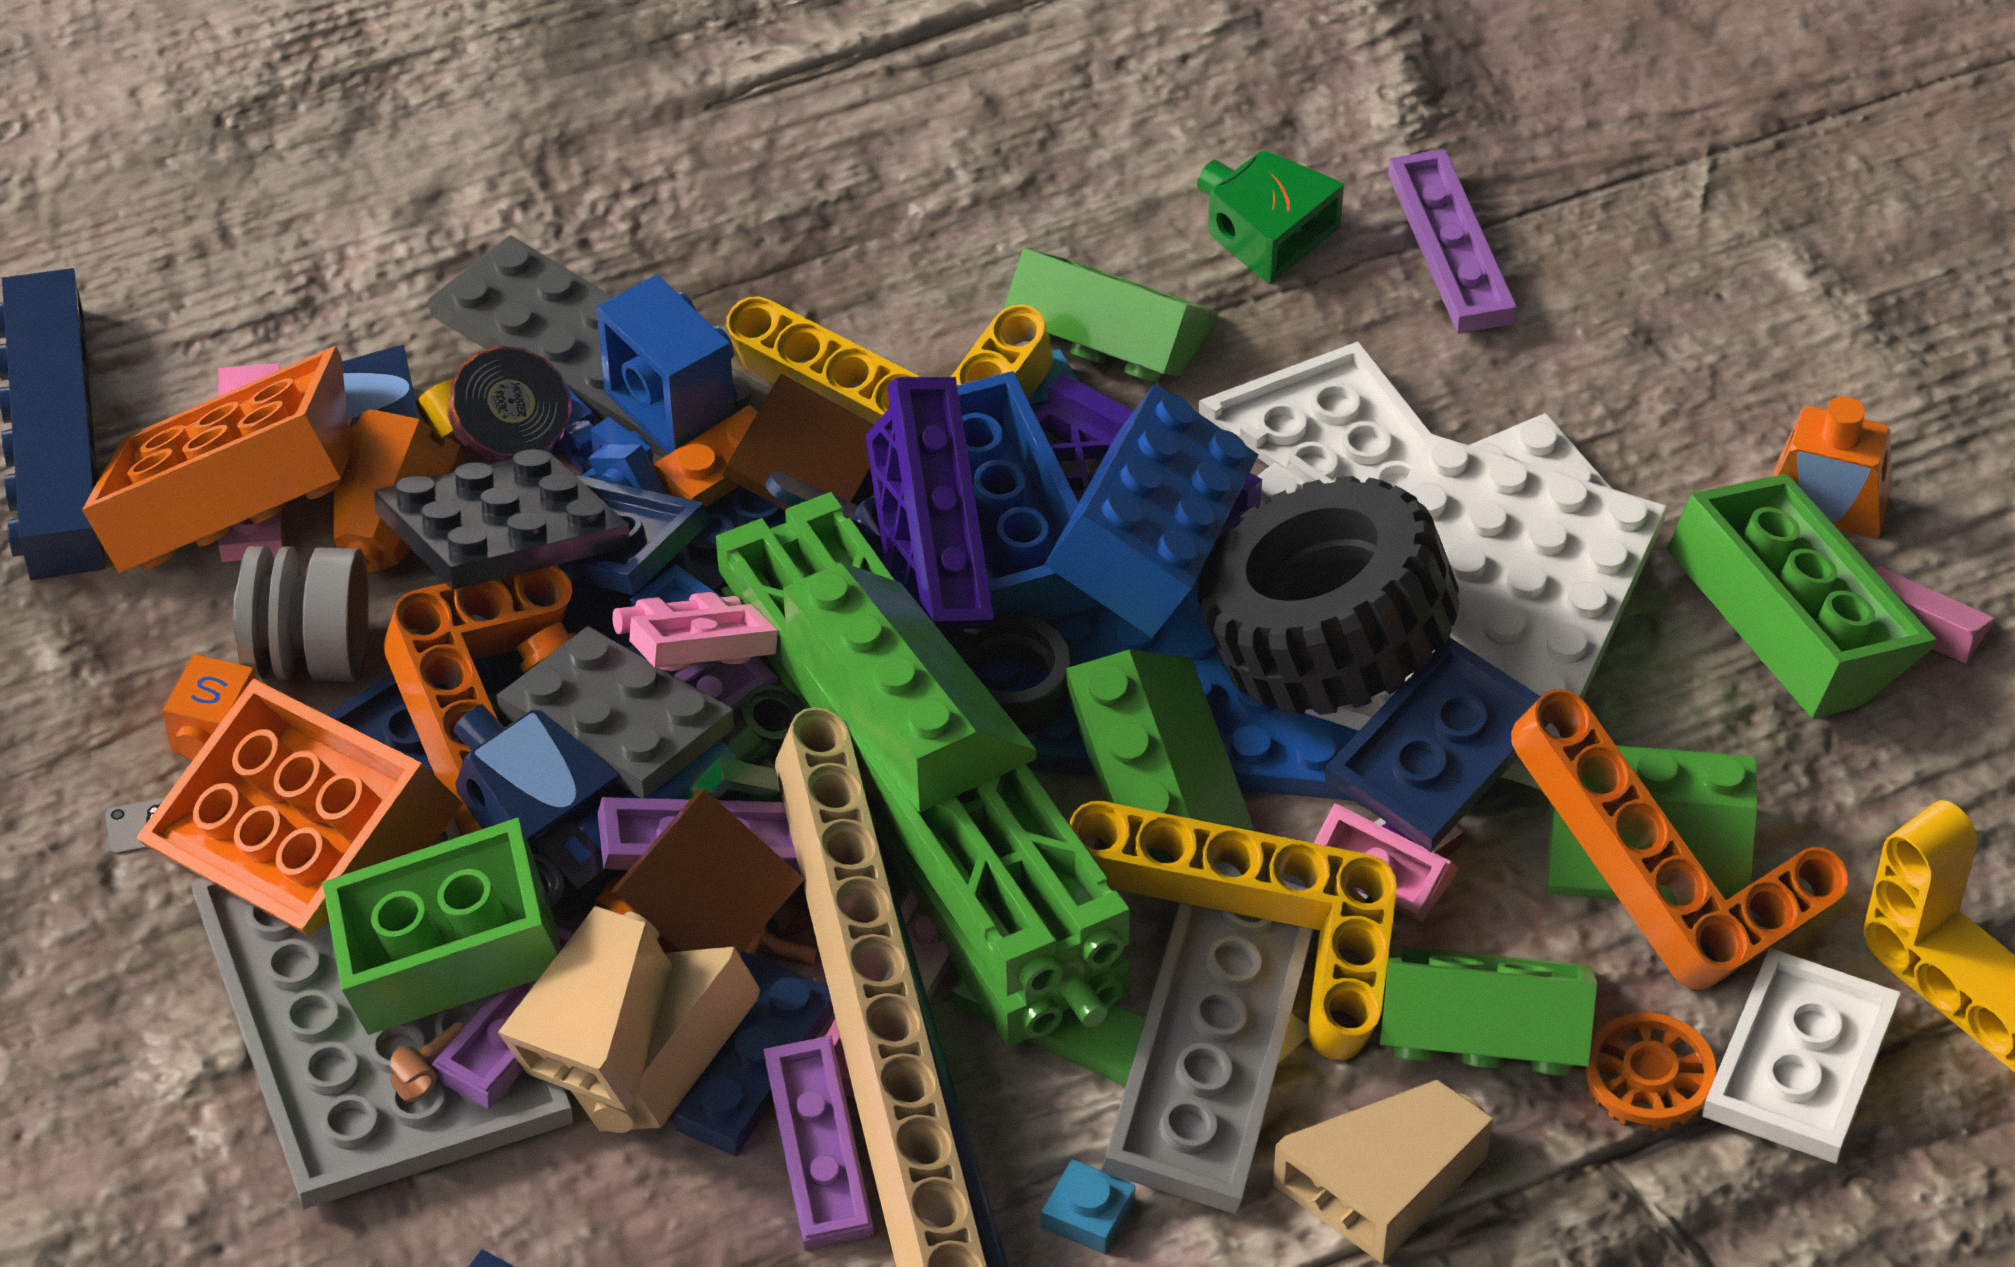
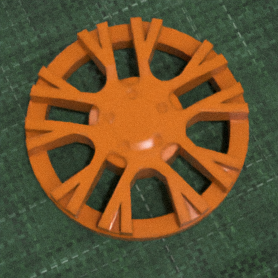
M1642 1012L1618 1017L1604 1025L1591 1040L1589 1067L1585 1066V1075L1591 1098H1595L1594 1103L1598 1107L1603 1105L1608 1109V1116L1611 1119L1618 1118L1619 1123L1625 1125L1626 1120L1634 1123L1652 1125L1651 1131H1658V1128L1661 1127L1665 1131L1671 1129L1672 1123L1680 1121L1684 1125L1689 1122L1690 1118L1695 1119L1698 1116V1111L1705 1105L1716 1077V1062L1707 1041L1690 1025L1668 1015ZM1634 1029L1639 1042L1631 1047L1626 1046L1617 1035ZM1653 1029L1665 1031L1663 1043L1651 1040ZM1684 1040L1695 1051L1687 1056L1677 1057L1673 1049ZM1601 1049H1602V1050H1604L1605 1052H1607V1053H1609V1054H1611V1055H1613V1056H1610V1055H1608V1054L1602 1053V1052H1600V1051H1601ZM1700 1071H1704V1074H1701V1073H1689V1072H1700ZM1598 1072H1611L1619 1077L1602 1082ZM1684 1088L1696 1093L1687 1100L1676 1089ZM1624 1089L1629 1091L1621 1099L1616 1097ZM1666 1097L1671 1107L1665 1109L1661 1098ZM1638 1101H1646L1652 1109L1636 1107L1633 1104Z

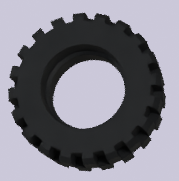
M1354 476L1336 477L1335 482L1324 484L1319 479L1303 483V489L1287 494L1286 490L1269 497L1270 503L1260 509L1252 507L1241 515L1239 525L1234 529L1228 527L1218 538L1215 547L1217 551H1210L1202 568L1197 599L1201 606L1200 612L1232 683L1241 693L1250 696L1251 700L1273 710L1278 706L1279 710L1288 714L1304 715L1306 710L1311 709L1319 715L1337 713L1338 707L1352 704L1354 708L1370 704L1372 703L1371 697L1387 691L1390 695L1405 686L1406 677L1413 672L1419 675L1431 664L1433 659L1432 652L1434 650L1442 651L1450 637L1451 626H1454L1458 616L1460 605L1458 599L1459 587L1431 514L1425 505L1418 502L1417 497L1396 485L1392 487L1391 484L1383 480L1368 477L1364 483Z

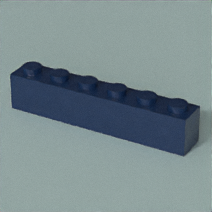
M74 268L2 277L3 302H0V339L6 338V344H0L1 381L9 380V386L0 387V409L4 424L12 423V429L1 431L6 466H15L14 474L4 475V483L9 511H18V518L7 520L12 556L24 555L30 580L106 570L104 547L82 511L98 481L84 311Z

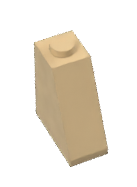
M597 906L588 914L498 1031L528 1075L621 1110L629 1111L637 1098L673 966L657 942L659 938L658 931L648 920L634 912L628 911L621 915Z
M734 947L665 953L673 966L637 1098L632 1107L627 1112L572 1091L599 1132L624 1133L633 1129L661 1128L758 1000L760 988Z
M1435 1080L1284 1136L1276 1144L1273 1186L1383 1264L1487 1159L1493 1118L1486 1114L1479 1103L1465 1094H1457L1439 1080Z

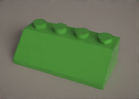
M1788 473L1691 493L1666 550L1812 719L1863 706L1933 648L1937 639Z
M840 562L783 587L787 643L919 813L1036 760V749L901 582Z

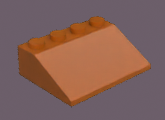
M333 346L121 438L82 509L118 573L138 565L143 570L155 568L169 560L175 554V549L194 541L199 547L209 545L226 535L231 529L230 526L248 518L253 523L265 521L278 514L286 506L285 502L304 494L308 499L319 498L334 490L341 483V477L351 456L342 356L338 348Z
M252 679L136 839L150 849L310 936L329 923L323 881L433 846L463 802L421 762Z

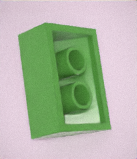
M1023 248L1003 307L1005 309L1012 305L1023 304L1034 307L1041 313L1045 321L1050 342L1053 335L1072 341L1070 353L1104 364L1107 354L1126 360L1124 372L1155 383L1159 382L1161 373L1181 377L1216 324L1220 313L1219 311L1067 258Z
M1129 649L1066 668L1068 702L1103 801L1255 831L1192 658ZM1151 848L1147 850L1148 854L1158 862L1163 863L1173 860V857L1162 849Z
M1617 746L1724 899L1728 900L1751 884L1757 815L1756 756ZM1581 774L1584 784L1591 791L1599 793L1596 784L1589 777ZM1549 801L1547 894L1618 899ZM1621 830L1623 839L1631 847L1638 849L1635 839L1628 832ZM1660 885L1663 896L1669 902L1677 904L1674 894L1668 888Z
M519 817L322 882L341 989L368 1035L538 980L561 951L554 916Z
M1390 944L1384 988L1380 1045L1393 1046V1056L1409 1060H1434L1435 1051L1462 1053V1063L1471 1066L1500 1068L1503 1067L1504 1058L1531 1061V1070L1552 1075H1571L1573 1065L1589 1067L1597 982L1592 966Z

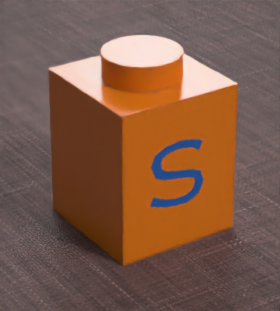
M196 654L191 656L162 710L171 753L183 755L190 760L196 757L252 679H255L253 667Z

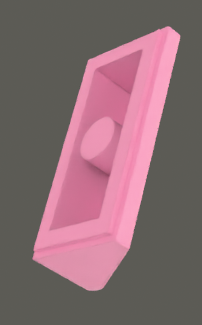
M1880 566L1876 568L1877 574L1937 639L1932 649L1966 664L1993 625L1994 617Z
M1334 803L1314 841L1315 844L1370 854L1385 861L1392 868L1396 876L1397 892L1394 909L1420 922L1424 920L1459 870L1450 860L1434 852H1429L1424 847ZM1355 888V889H1357V890H1359V891H1361V892L1367 894L1365 891H1363V890H1361V889H1358V888Z

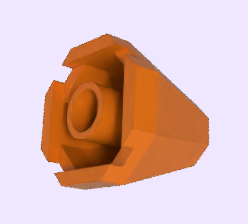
M370 409L361 413L357 424L354 423L353 418L348 419L351 456L341 477V483L334 489V541L337 548H361L365 556L367 572H376L379 569L384 570L397 565L411 548L375 513L374 490L394 486L405 477L425 476L429 478L455 472L457 467L466 464L461 446L447 436L443 447L431 440L430 436L433 427L422 420Z

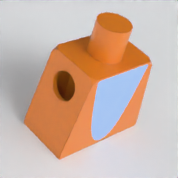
M1841 396L1832 399L1828 403L1827 410L1812 406L1803 408L1776 463L1773 476L1788 473L1838 530L1879 539L1892 492L1890 429L1884 423L1864 419L1865 408L1863 404L1852 397Z

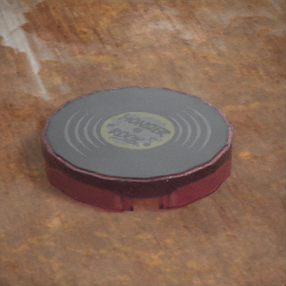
M497 346L477 352L460 366L447 394V417L456 438L466 448L470 445L475 451L482 454L480 458L495 463L512 459L516 453L524 450L536 449L551 452L554 446L560 442L571 419V394L562 374L546 358L525 348Z

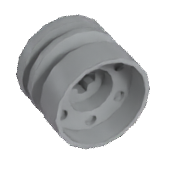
M269 546L247 547L242 558L234 595L233 626L239 664L253 667L256 680L267 678L271 665L277 680L292 679L299 661L300 652L305 653L308 672L313 681L356 682L360 679L365 662L369 627L368 573L365 556L361 548H315L309 562L307 575L304 576L302 575L299 556L294 547H280L275 560Z

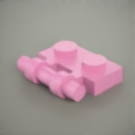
M713 592L695 593L690 596L689 601L664 603L658 597L637 600L633 607L616 608L613 611V626L616 633H630L629 641L654 668L680 671L689 668L691 663L709 661L742 664L748 662L754 656L776 654L778 630L752 604L742 605L738 596L718 597Z

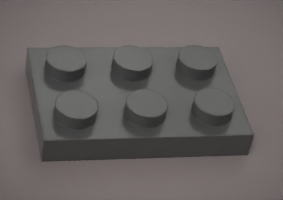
M589 626L497 694L499 715L514 722L530 710L543 711L611 765L619 773L616 781L617 785L644 799L734 729L732 708L666 670L654 668L645 658Z

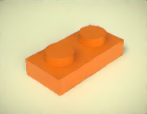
M748 405L653 463V467L666 491L672 496L704 502V506L707 507L738 488L740 485L725 478L722 474L758 411L751 405Z

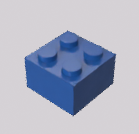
M656 274L596 306L605 394L667 454H670L735 414L734 402L737 400V391L732 378L731 359L734 357L732 342L720 326H712L696 311L692 301L684 292H676Z

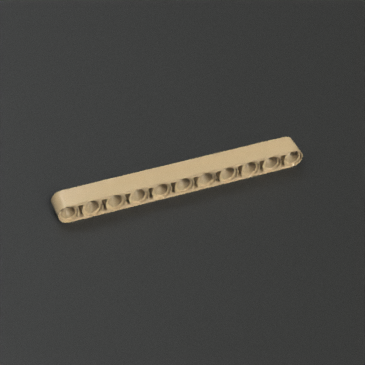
M817 707L803 709L795 715L776 758L775 769L800 875L804 878L802 883L896 1267H987L850 733L845 722L836 713ZM894 1096H897V1097L903 1099L905 1102L896 1099ZM908 1157H912L918 1160L921 1164H918L910 1160ZM923 1219L934 1222L938 1227L927 1224Z

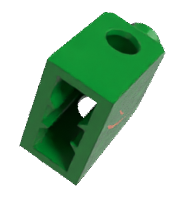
M1269 151L1258 152L1236 170L1214 159L1206 164L1198 177V189L1209 196L1208 230L1211 236L1269 284L1274 282L1341 227L1344 184Z

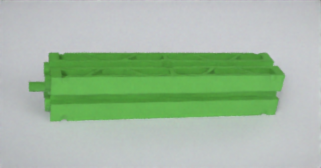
M829 492L785 509L786 523L771 529L761 518L716 535L719 572L728 584L727 587L721 589V597L738 596L742 605L752 604L778 630L776 654L759 656L778 676L776 685L785 687L796 694L802 702L804 709L812 707L824 708L836 713L845 722L850 733L878 846L885 854L886 860L905 895L908 896L910 891H912L919 902V912L922 916H928L938 932L939 943L943 940L950 950V962L960 977L963 978L985 1014L995 1019V1029L1009 1048L1029 1038H1039L1051 1033L1061 1023L1063 1018L1062 1011L1069 1008L1073 1009L1085 1027H1094L1100 1024L1107 1016V1009L1118 1000L1129 996V961L1122 952L1124 946L1129 944V908L1116 890L1112 891L1109 889L1108 878L1026 764L919 813L787 643L783 587L840 562L894 580L853 521L843 516V507L833 493Z

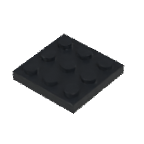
M524 450L516 453L512 459L490 464L466 463L457 467L455 472L429 478L425 476L405 477L394 486L374 490L375 513L452 590L630 547L629 524L548 450Z

